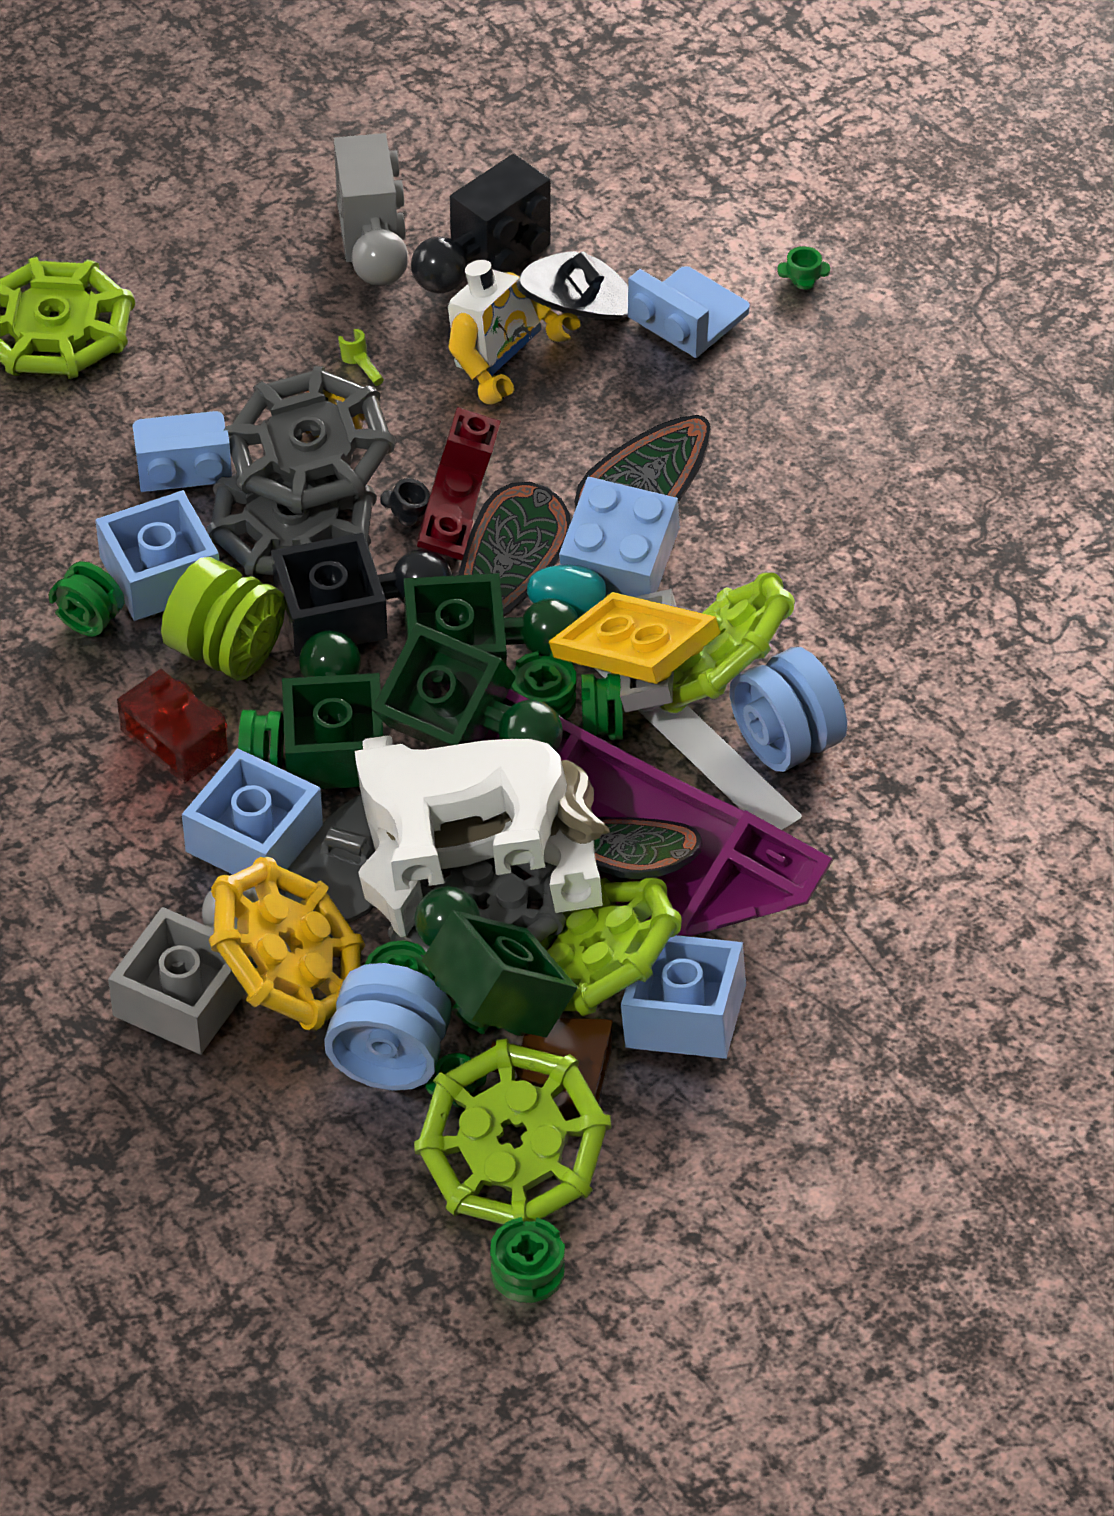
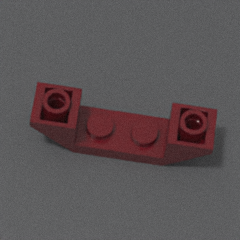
M459 407L456 408L417 538V547L455 559H463L473 524L474 510L501 423L500 420Z

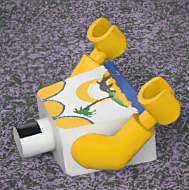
M477 260L466 266L465 274L468 284L450 300L448 305L451 328L449 351L454 356L456 367L464 369L472 381L477 379L480 382L478 386L479 399L483 403L491 405L502 401V397L511 395L514 392V386L509 377L503 374L494 377L492 375L542 330L541 319L546 322V333L549 339L555 342L571 339L564 332L562 324L569 330H575L580 328L581 323L574 314L563 313L557 315L551 308L524 296L517 288L518 275L493 270L489 261Z

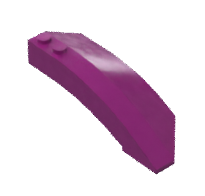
M510 689L503 704L511 707L518 702L529 699ZM559 716L563 733L561 743L556 752L559 754L561 761L569 760L581 767L587 774L594 788V801L591 809L596 817H635L679 822L696 828L701 835V853L690 864L675 872L656 877L666 884L667 897L673 909L678 911L682 917L681 930L677 936L690 937L808 904L833 862L831 857L754 814L732 806L643 762ZM489 730L484 741L500 740L499 734ZM598 870L600 879L607 878L610 882H615L611 874ZM630 879L627 882L641 881L642 879ZM616 902V906L628 905L630 902Z

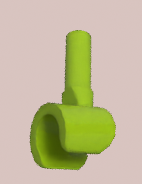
M354 329L355 341L353 342L345 341L340 335L338 340L342 361L347 364H357L361 367L375 386L382 384L384 378L368 357L364 332L360 329Z

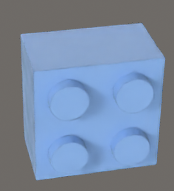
M587 477L559 553L560 565H580L594 570L604 579L606 594L614 592L635 597L657 592L680 528L678 498Z
M183 490L95 519L100 559L108 574L120 586L124 594L125 605L134 621L164 611L177 581L187 568L198 559L212 557L219 561V553Z
M237 748L182 813L185 851L231 874H235L253 865V862L259 857L273 858L278 866L288 869L323 826L321 788Z
M675 935L668 940L652 966L653 975L646 982L638 980L625 989L621 1002L625 1048L726 1059L746 988L743 942Z

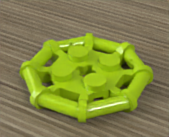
M38 257L29 258L28 264L0 279V306L7 308L6 314L0 316V337L10 334L15 339V345L12 349L0 338V362L5 366L6 373L13 376H19L21 373L67 375L68 379L78 377V372L113 352H122L127 346V325L130 311L135 306L132 292L118 286L99 269L97 262L89 259L84 263L39 261ZM30 283L31 288L21 293V288ZM93 286L100 293L94 294L91 291L89 295L85 289ZM52 311L59 312V315L56 317H48ZM112 312L110 324L98 321L99 313ZM90 338L96 340L94 343L85 347L86 341ZM33 351L60 353L61 357L31 354Z
M761 573L754 582L733 590L726 587L717 593L716 601L703 611L702 614L715 616L721 633L705 645L700 653L690 657L674 670L673 702L661 706L660 708L663 711L678 713L689 703L706 697L711 699L718 698L724 694L727 684L755 659L765 658L771 651L770 641L781 622L793 613L795 605L793 595L783 589L782 579L777 574Z
M653 877L644 878L641 881L610 882L607 878H602L600 883L603 906L563 912L566 918V925L562 932L558 935H550L540 944L578 987L564 1011H578L583 1016L592 1014L596 1011L598 1004L638 980L646 982L653 975L652 966L668 940L680 932L682 917L678 911L673 909L667 897V886L662 880ZM616 902H630L628 905L616 906ZM554 938H555V939H556L555 942L553 943V945L551 946V948L548 949L549 946H550V944L552 943V941H553Z
M500 1039L496 1041V1046L446 1074L439 1072L433 1081L436 1086L420 1138L414 1141L415 1154L422 1156L444 1196L448 1212L454 1216L461 1213L503 1225L507 1221L522 1217L523 1221H536V1217L542 1219L581 1196L586 1199L593 1191L590 1184L605 1133L612 1126L611 1117L603 1113L578 1069L579 1061L570 1054L562 1057L510 1044L508 1039ZM514 1066L547 1074L549 1077L542 1088L533 1086L527 1081H515ZM498 1069L501 1082L475 1097H472L464 1089L467 1085ZM564 1088L581 1117L565 1121L553 1099ZM454 1100L458 1105L465 1108L459 1119L460 1128L457 1136H442ZM510 1124H513L515 1127L523 1125L527 1129L521 1135L523 1144L515 1149L510 1143L503 1145L499 1143V1138L504 1135L503 1129ZM569 1137H582L572 1171L561 1164L563 1159L562 1152L565 1143L566 1145L568 1143ZM462 1152L473 1174L461 1184L445 1155ZM553 1175L561 1182V1184L528 1202L526 1191ZM484 1185L504 1187L507 1191L512 1192V1205L479 1197L478 1194Z

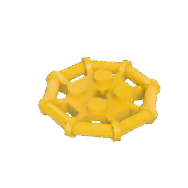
M259 857L253 862V865L231 876L221 875L217 877L212 885L211 893L215 899L214 934L209 938L211 949L221 954L248 994L246 1001L253 1007L258 1005L264 1006L296 1020L305 1030H318L323 1026L324 1021L332 1018L337 1011L336 1001L342 982L350 971L361 965V951L365 948L363 937L361 934L354 933L328 895L329 887L320 880L315 883L278 866L273 858ZM255 887L259 899L254 903L243 895L244 891ZM278 888L301 898L302 901L298 903L279 894ZM235 917L238 919L237 929H234ZM286 943L288 944L291 952L288 951ZM249 956L252 957V959L254 960V962H255L256 965L258 966L256 969H255V967L253 966V964L251 963V961L249 960V958H248ZM333 957H341L340 978L332 972ZM318 988L328 997L316 1000L311 989Z

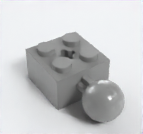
M386 133L335 137L336 196L346 262H352L357 275L368 284L374 286L392 284L404 274L409 258L407 247L402 240L405 239L403 212L397 213V209L404 206L402 180H394L393 178L399 177L397 150L389 151Z
M255 887L243 892V895L252 903L259 900ZM211 890L207 893L202 905L204 925L161 907L108 978L114 1017L200 1055L246 993L221 954L211 949L209 938L214 934L215 899L212 896ZM236 917L234 922V929H237L238 919Z

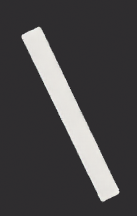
M596 669L604 678L607 677L608 673H611ZM686 706L678 713H668L661 708L652 711L638 710L738 808L754 814L781 830L801 819L802 815L689 706Z

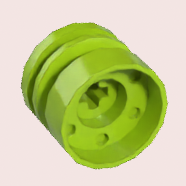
M212 557L200 558L187 568L168 598L161 626L163 643L170 649L195 661L204 659L205 664L210 668L222 671L225 675L236 681L247 679L258 671L278 640L285 615L284 594L278 588L269 584H263L252 576L242 577V574L237 569Z

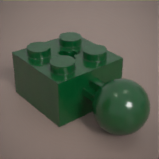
M499 573L404 578L406 640H408L417 622L501 658L505 664H507L506 645L524 644L531 653L538 651L539 656H550L552 651L549 641L579 618L576 611L568 603L554 598L542 599L533 603L525 611L523 617L504 618Z
M417 622L372 708L373 712L389 728L435 748L484 741L488 731L491 730L499 734L500 740L533 739L549 744L556 751L561 743L563 733L562 723L558 714L544 702L524 700L511 707L503 704L516 676L501 658ZM441 693H445V694H446V695H444L443 697L439 698V696L441 695Z
M337 631L319 632L306 641L300 652L299 666L303 677L282 678L286 770L321 789L360 787L355 751L363 750L362 741L365 739L384 736L383 721L372 710L381 692L380 673L358 674L361 666L360 653L356 644L347 635Z
M456 887L436 888L427 893L419 902L415 912V927L422 941L429 946V949L422 958V962L436 977L434 979L436 986L443 992L451 995L460 1006V1015L477 1027L484 1028L488 1024L501 1027L516 1036H523L524 1033L547 1038L578 987L527 928L480 917V912L474 899L468 893Z

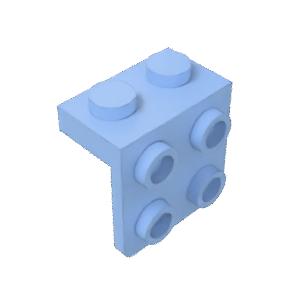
M688 266L679 268L663 282L642 269H639L628 278V317L695 358L749 314L750 305L748 301Z
M218 411L136 420L133 423V434L141 492L216 484L221 477H231L230 443L228 430L224 431L225 422L223 414Z

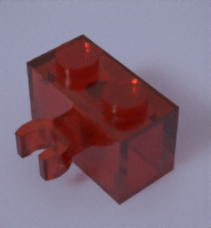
M162 668L117 698L120 730L184 784L228 753L226 734L228 726L221 712L213 706H206L194 696L191 688L184 681H176Z

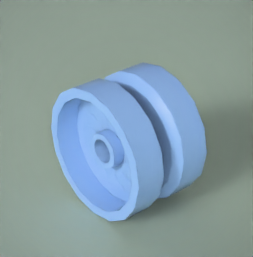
M791 647L771 657L766 665H755L739 673L730 683V701L739 729L751 750L765 765L774 771H786L804 762L810 755V752L821 753L839 744L846 736L847 718L844 703L837 686L823 664L811 652L802 647Z
M387 963L365 964L350 971L342 982L336 1001L337 1011L330 1020L324 1039L325 1053L332 1064L349 1078L374 1088L391 1091L411 1090L426 1084L435 1073L441 1052L440 1042L446 1035L451 1018V1001L447 994L439 989L428 976L404 966Z

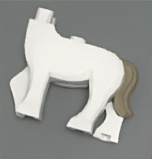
M381 736L365 739L362 741L363 750L355 751L362 802L375 847V852L360 868L359 877L365 899L387 917L391 922L393 930L400 937H406L415 924V912L423 898L420 880L428 879L429 886L444 884L441 869L466 866L490 858H494L496 875L511 873V866L530 863L531 870L546 868L545 862L557 866L552 872L550 880L555 913L603 906L594 840L599 839L601 835L610 833V831L592 812L594 788L587 774L581 767L569 760L561 761L559 754L549 744L533 739H502L420 750L410 749L403 744L393 745L391 736Z

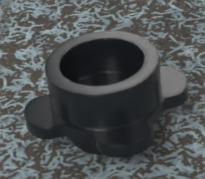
M404 478L396 483L392 491H384L380 497V502L384 507L392 510V513L401 524L413 526L416 524L417 518L425 514L430 493L422 482L412 478Z

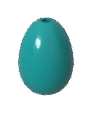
M557 565L534 573L527 584V595L532 603L547 598L562 600L568 603L580 618L605 598L606 583L597 572L580 565Z

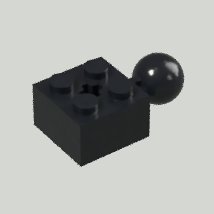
M513 153L450 195L451 238L443 236L431 237L424 240L415 249L411 260V269L416 282L429 292L447 293L456 289L466 277L465 268L471 262L487 260L491 263L493 270L511 273L517 266L535 254L541 253L551 244V179Z
M364 532L271 550L274 587L284 594V623L295 657L300 656L302 647L310 637L323 631L343 633L351 638L356 645L388 639L386 600L398 598L404 603V578L452 576L451 569L446 560L436 552L426 549H418L406 553L398 560L393 572L378 575Z

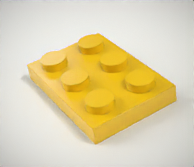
M612 592L552 638L549 644L554 658L657 684L669 678L672 672L690 657L700 653L704 646L721 632L715 616Z

